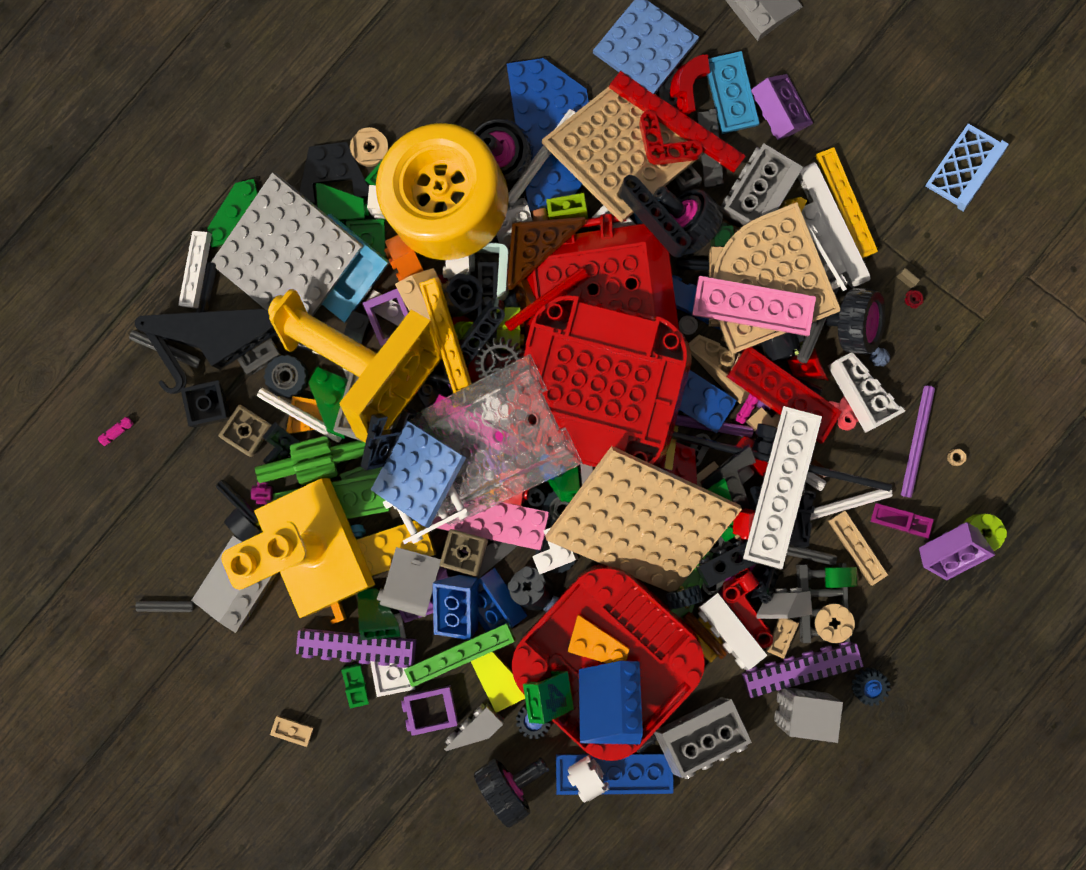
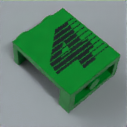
M550 671L551 677L542 682H526L523 684L529 723L545 724L574 709L568 671Z

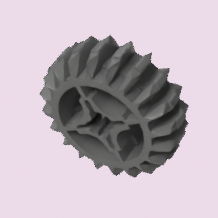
M501 337L500 343H498L497 338H493V345L490 341H487L486 346L488 348L483 346L481 351L484 353L478 352L476 355L481 358V360H475V364H481L480 367L476 368V371L482 370L483 372L478 377L483 378L485 376L487 378L484 380V384L491 381V388H494L497 383L498 390L502 389V384H504L506 389H509V382L515 386V379L518 380L522 364L521 360L524 355L520 356V353L524 349L521 348L517 351L515 348L519 344L516 342L511 346L512 339H508L507 343H505V338ZM495 348H505L511 354L503 356ZM489 352H491L493 365L487 369L486 359ZM509 358L504 364L505 368L503 366L493 368L499 362L497 359L502 361ZM515 358L516 370L512 375L509 362ZM500 371L507 378H496L491 373Z

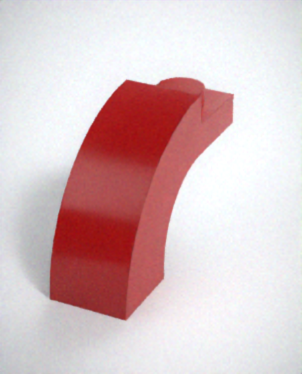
M708 54L699 55L681 66L673 76L670 97H677V108L686 116L696 110L693 95L695 79H702L710 73Z

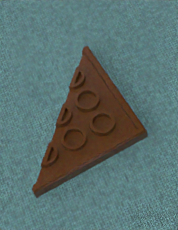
M585 217L512 223L508 289L512 290L577 232L586 223Z

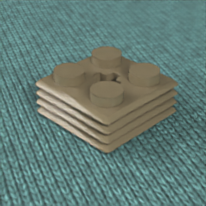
M238 405L218 436L247 456L253 457L264 440L262 436L272 425L244 406ZM243 427H244V428L249 427L248 430H249L250 432H249L248 435L245 434V435L243 436V434H244V432L242 431V428H243Z
M450 529L440 566L477 577L488 540ZM466 548V551L469 552L468 556L466 555L462 558L459 552Z

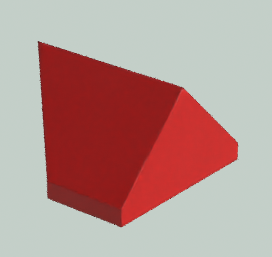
M815 348L807 363L799 362L797 359L798 355L787 360L794 376H805L829 381Z

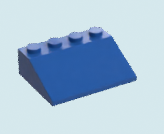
M617 661L579 669L580 743L640 745L643 728L639 661Z

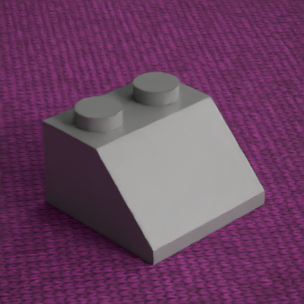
M787 588L775 589L771 601L767 604L762 603L757 613V619H788L812 615L810 591H802V588H790L789 592H787Z

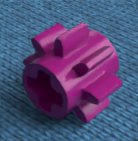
M257 482V485L252 486L251 499L256 500V504L267 505V501H272L273 487L268 486V482Z

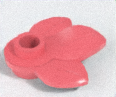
M845 396L842 397L840 403L829 401V403L842 411L837 420L839 428L846 431L852 430L856 426V422L859 421Z

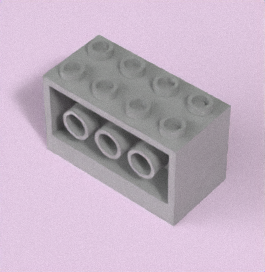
M764 143L761 148L756 147L748 161L751 165L748 163L745 165L738 177L741 181L736 180L729 192L732 196L729 197L727 195L721 205L723 218L742 228L752 220L778 210L803 166Z
M789 687L778 691L777 703H779V709L775 711L774 721L777 722V726L788 736L838 743L842 701L826 692Z
M723 697L658 728L654 732L672 773L685 779L696 774L695 771L701 768L706 770L712 767V763L717 760L724 761L728 759L730 754L735 751L737 753L744 751L748 748L747 745L752 743L732 699Z

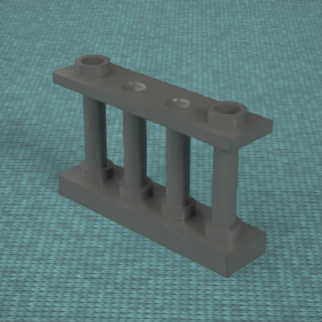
M838 563L840 568H846V563ZM796 564L797 588H802V591H810L811 599L812 597L840 596V605L848 609L847 587H840L839 589L808 588V580L825 577V570H810L806 564ZM812 609V615L799 617L800 642L811 643V638L820 636L816 628L810 626V619L816 617L821 609Z

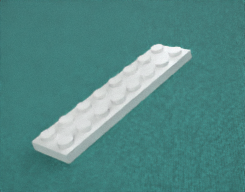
M783 406L743 559L783 569L822 416Z

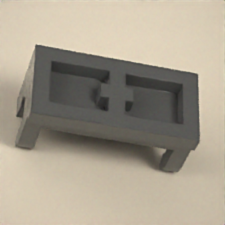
M270 338L237 360L246 375L252 376L268 366L267 364L273 358L281 356V353Z

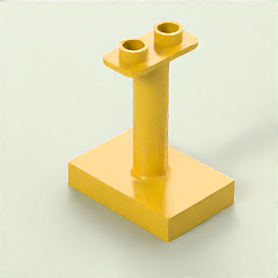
M294 289L288 290L284 296H276L268 309L269 319L286 350L292 352L301 343L359 377L339 404L355 436L365 443L371 416L380 413L386 415L388 418L383 430L390 429L442 359L431 320L413 310L409 311L380 351L376 353L308 314L298 292Z
M330 478L316 480L254 510L263 532L225 550L221 558L232 586L239 590L280 572L299 618L314 614L375 585Z

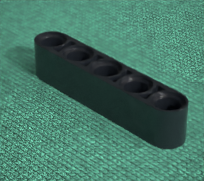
M627 175L623 179L618 191L620 197L672 256L682 257L691 243L690 236L636 176Z
M492 299L459 341L461 351L467 353L463 355L466 367L504 320L505 303L502 300ZM494 309H499L500 312L496 313V312H493L492 310H494ZM481 324H488L489 326L484 327ZM471 338H477L478 340L472 341ZM444 365V375L449 379Z

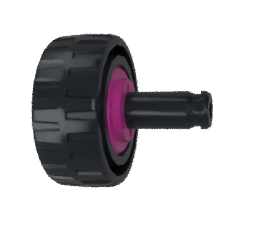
M494 119L481 124L474 133L491 150L507 185L517 182L527 170L533 158V146L531 145L530 138L520 126L506 119Z
M661 186L655 191L654 197L691 238V243L684 255L699 251L717 234L723 219L722 209L705 191L693 189L682 193L678 197L671 191H668L665 186Z
M852 289L844 297L840 312L827 316L824 325L838 327L839 342L843 350L858 354H871L878 348L885 326V302L879 291Z
M538 758V761L531 763L515 775H512L498 759H493L475 771L474 778L482 795L498 819L506 827H512L531 812L522 789L541 777L544 772H548L549 768L542 758Z

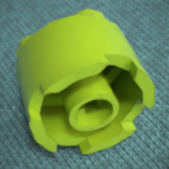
M977 514L970 516L964 521V523L968 522L978 528L980 532L985 530L984 538L993 551L1000 548L1007 537L1005 526L994 515Z

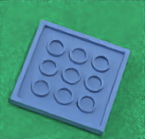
M634 0L594 48L593 54L616 71H622L652 94H656L698 42L699 37L648 0Z
M407 421L371 491L422 526L429 528L466 457L414 423Z

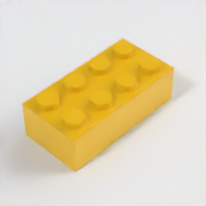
M412 521L418 532L426 528L418 522ZM403 524L356 541L371 576L390 570L396 547L430 557L436 555L430 533L423 534V539L414 544L412 541L404 544L403 540L411 535L406 525Z

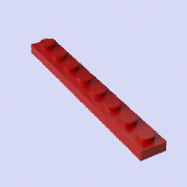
M622 71L610 83L609 88L642 111L654 112L658 122L686 141L699 142L702 145V152L733 173L746 156L657 95L652 94Z

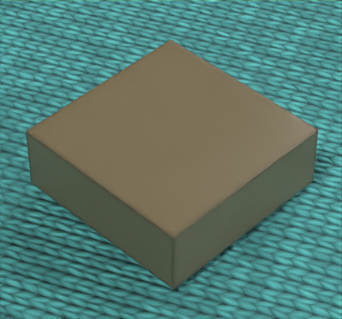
M905 268L896 276L910 288L916 286L920 281L919 278Z

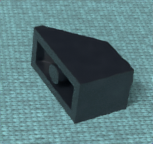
M352 311L344 335L363 345L371 326L369 317Z

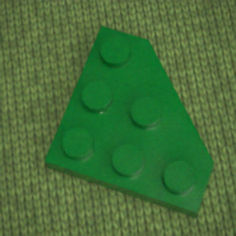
M254 179L235 183L211 221L207 231L212 234L210 242L212 248L221 247L258 194Z
M317 367L309 381V387L313 393L327 432L345 439V435L334 432L333 429L340 409L339 403L343 399L348 379Z

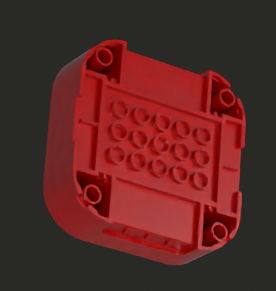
M578 296L557 297L543 305L532 320L518 380L515 384L509 407L511 429H513L520 443L537 453H545L596 467L610 447L613 446L657 466L669 449L691 367L689 343L678 328L661 317H652L588 301Z
M598 564L589 567L579 574L570 587L536 624L524 634L513 655L512 673L516 685L524 694V683L542 682L551 677L550 671H568L574 709L552 721L591 756L601 760L614 761L634 754L694 691L703 676L705 661L700 640L694 630L669 609L639 579L619 568ZM578 614L629 647L626 661H639L643 728L640 745L580 743L579 669L607 663L568 652Z

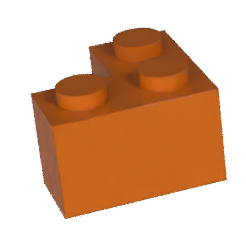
M398 235L385 241L387 248L384 251L393 270L396 268L398 270L396 276L399 282L413 274L424 271L415 251L408 247Z

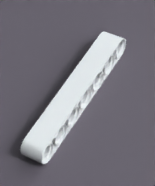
M815 162L803 167L798 175V180L809 203L816 202L847 270L844 276L849 286L854 288L869 281L870 274L819 167Z

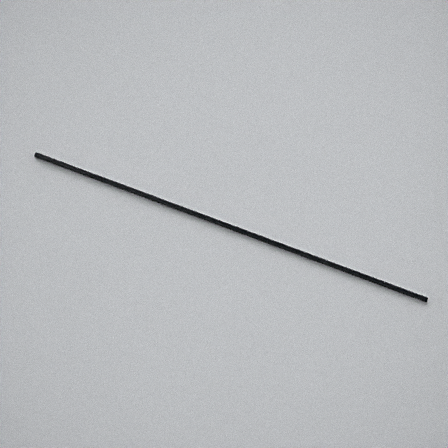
M301 343L297 346V348L313 351ZM431 372L427 378L451 385L445 375ZM471 382L474 391L492 395L496 392L507 399L512 398L513 392L498 390V388H491L490 386ZM673 431L671 438L732 454H738L743 450L741 447ZM752 450L755 459L765 462L769 461L770 454ZM811 464L808 469L810 473L888 492L891 491L892 484Z

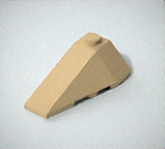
M434 268L413 274L395 284L408 310H413L429 320L430 317L419 283L438 277Z
M701 335L695 337L689 343L691 354L726 393L740 404L743 403L750 393L726 377L740 354L734 353L731 355L729 349L720 346V343Z

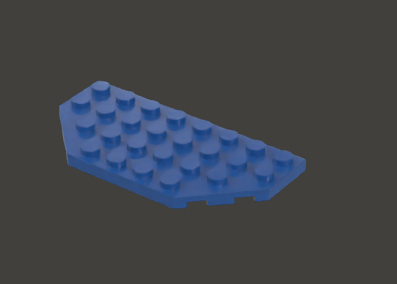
M544 58L507 63L515 124L520 126L531 140V145L533 146L532 160L543 146L542 139L557 127L567 111L572 109L577 112L589 103L587 89ZM552 153L525 189L530 212L541 208L548 210L546 199L575 195L583 185Z

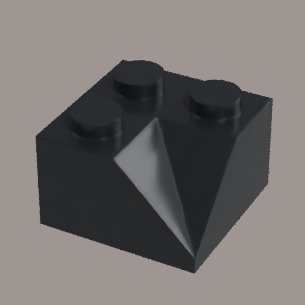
M219 380L181 388L189 427L196 428L223 422L231 417L228 401Z

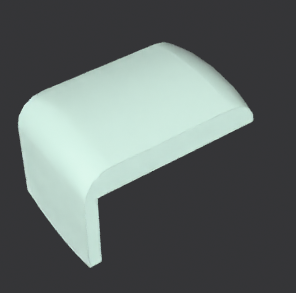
M488 243L478 252L499 254L497 299L504 301L509 293L507 285L510 251L504 244Z

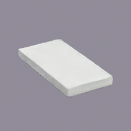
M400 613L393 614L399 623L400 636L398 638H406ZM371 661L377 697L415 690V686L411 687L404 669L406 668L397 667V664L390 663L389 666L378 665V662Z

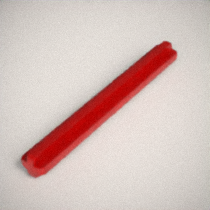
M582 267L507 320L505 322L506 327L510 331L514 330L535 315L543 305L560 297L588 277L587 271Z

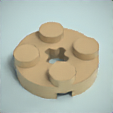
M369 127L359 130L354 138H352L350 150L352 156L359 164L372 167L380 163L389 150V145L386 137L379 130ZM368 143H371L372 146H375L371 152H368L367 149H364V147H366Z
M833 603L824 606L815 618L817 633L823 640L830 643L845 641L852 635L855 627L852 613L840 604ZM832 618H836L837 621L841 622L837 629L829 625V622H832Z

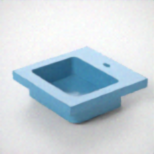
M328 214L327 216L364 245L322 303L323 306L345 323L349 320L351 312L357 309L390 262L332 214Z

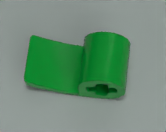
M857 567L825 568V587L857 586Z

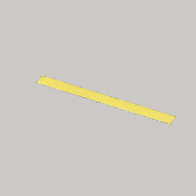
M676 425L674 427L675 432H678V426ZM671 439L665 461V468L671 471L676 446L675 439Z

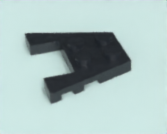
M347 142L309 147L300 193L313 204H316L314 191L316 183L323 184L352 180L354 196L360 198L368 197L369 187L355 158L352 156Z
M412 408L403 410L396 428L383 430L388 417L382 413L373 414L369 424L361 467L365 470L384 467L387 458L389 459L406 422L411 417L415 419L418 412Z
M746 445L741 452L732 456L726 464L718 467L700 483L702 488L707 490L725 478L732 502L739 504L742 509L756 510L755 502L749 503L737 472L740 468L756 463L750 445Z
M759 486L750 488L756 506L762 488ZM805 490L804 500L799 504L788 547L806 548L809 546L812 527L810 518L811 514L814 513V506L812 504L813 499L816 498V491Z

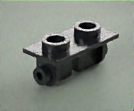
M765 566L760 569L757 577L760 584L753 590L751 598L759 597L764 604L771 601L772 589L775 587L778 579V574L774 567Z

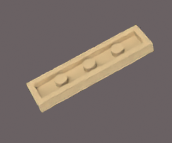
M845 510L828 520L870 586L888 576Z

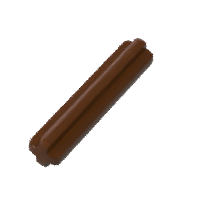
M691 612L683 616V620L720 659H723L728 654V651Z

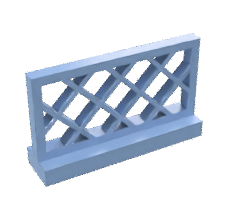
M967 124L925 187L956 204L957 208L964 212L1009 144L1003 140L999 142L974 126ZM968 130L976 135L977 140L966 142L965 135ZM989 142L994 147L992 150L983 152L981 143ZM978 144L980 153L969 155L968 146ZM964 147L966 156L956 157L955 149ZM981 156V166L972 167L970 158ZM967 159L969 168L959 170L957 161ZM954 162L956 171L945 173L944 165ZM970 172L972 179L962 183L960 173ZM957 174L958 184L948 185L946 176ZM943 177L945 186L938 188L932 184L936 178ZM960 187L961 195L957 199L950 195L949 189Z

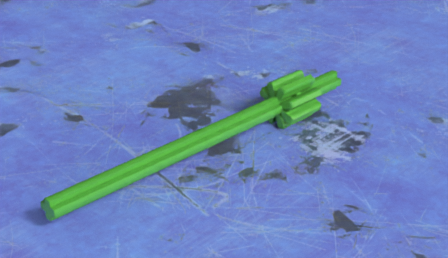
M482 408L474 410L475 414L479 415ZM444 419L417 425L434 437L463 431ZM322 436L291 444V458L255 467L257 480L259 483L296 474L298 482L301 485H305L321 478L336 477L338 474L336 463L363 457L365 442L357 440L331 447L329 438Z

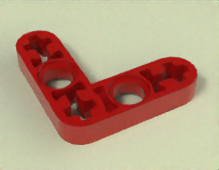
M651 111L642 113L639 126L646 156L651 164L662 165L695 161L700 157L703 149L702 145L697 141L664 144L656 114ZM646 118H648L649 121H652L649 129L648 121H645ZM653 134L657 137V141L652 142L647 136ZM676 149L680 155L677 157L672 156L670 150ZM656 152L657 155H660L659 158H656V155H653V153Z

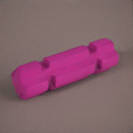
M749 394L748 399H746L737 414V422L741 424L746 422L755 404L758 402L756 397Z
M129 417L123 418L121 423L115 424L106 431V434L100 435L98 437L99 442L106 446L111 442L110 440H114L125 432V429L133 426L132 420Z

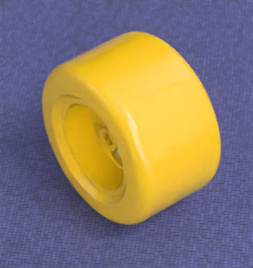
M434 123L418 127L406 133L389 148L381 161L376 178L377 200L385 219L408 247L428 258L455 260L478 252L497 235L507 214L509 200L507 183L491 150L475 133L458 125ZM457 173L462 174L465 180L462 183L453 184L451 178ZM454 192L465 193L457 204L451 200ZM428 194L430 201L425 206H421L419 204L420 196ZM437 203H446V211L434 213Z

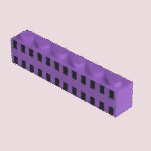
M302 628L298 630L296 654H302L303 658L321 656L322 660L340 658L341 662H351L353 659L359 660L361 664H370L373 661L378 662V665L389 666L390 663L397 664V667L408 668L415 661L416 639L389 637L361 641L360 634Z
M843 641L839 643L838 647L825 646L820 648V652L813 653V651H807L802 653V657L798 658L789 656L783 659L784 662L777 664L776 661L765 663V667L759 669L757 666H754L742 673L748 696L750 698L863 667L858 646L856 643Z

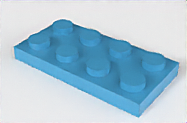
M742 51L708 59L710 73L707 77L715 109H717L721 133L725 134L758 126L759 120Z

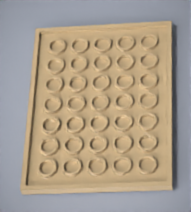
M611 446L545 537L546 541L608 567L619 568L637 579L672 592L679 589L742 508L735 502Z

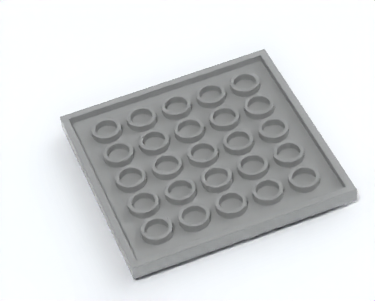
M273 172L211 263H215L217 270L265 310L268 311L272 300L276 296H284L288 290L294 289L298 292L307 313L314 316L364 245L277 173Z

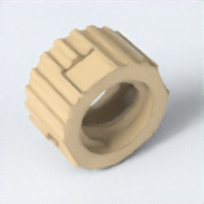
M953 449L947 455L949 464L953 466H960L967 459L966 454L960 449ZM955 453L961 456L958 462L953 459Z

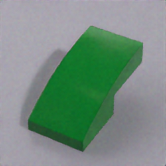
M361 663L342 667L341 671L346 686L345 691L349 707L355 708L368 705L369 699Z

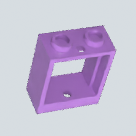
M398 289L363 302L380 346L384 345L390 337L385 339L373 308L397 298L403 315L406 317L409 310Z
M451 685L408 694L401 701L403 712H407L408 719L405 720L407 731H411L412 736L458 726L459 722ZM443 694L448 721L416 728L411 701Z

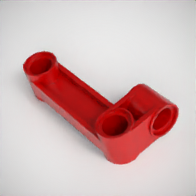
M747 568L723 583L721 587L723 598L761 648H768L773 643L771 630L763 619H757L758 612L746 597V594L755 589L760 583L750 569ZM729 589L736 590L733 594L726 593ZM762 634L768 635L764 639L759 638V636Z

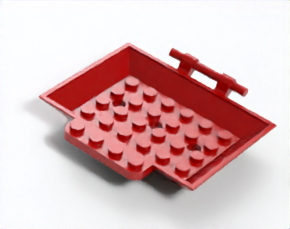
M612 213L604 214L597 218L585 219L586 223L581 228L601 225V230L574 233L526 277L537 300L583 267L587 271L588 277L561 296H578L588 301L652 317L658 316L669 321L679 329L670 255L668 250L645 224L613 228L614 223L620 221ZM630 278H634L637 281V286L633 290H630L626 284ZM593 283L599 288L598 293L595 295H591L588 291L589 286ZM529 318L524 322L526 339L528 337V333L533 318Z

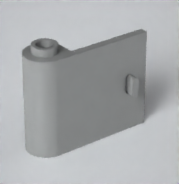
M396 547L385 587L379 590L377 597L380 605L425 617L433 591V582L436 580L441 559Z

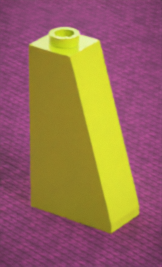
M494 651L471 661L496 713L525 699V695L515 683L512 670Z

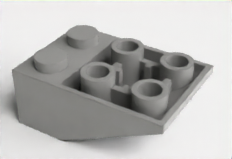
M489 702L486 705L482 703L474 711V717L472 719L468 717L460 725L458 733L453 731L447 737L445 751L490 738L503 725L504 718L498 712H495Z

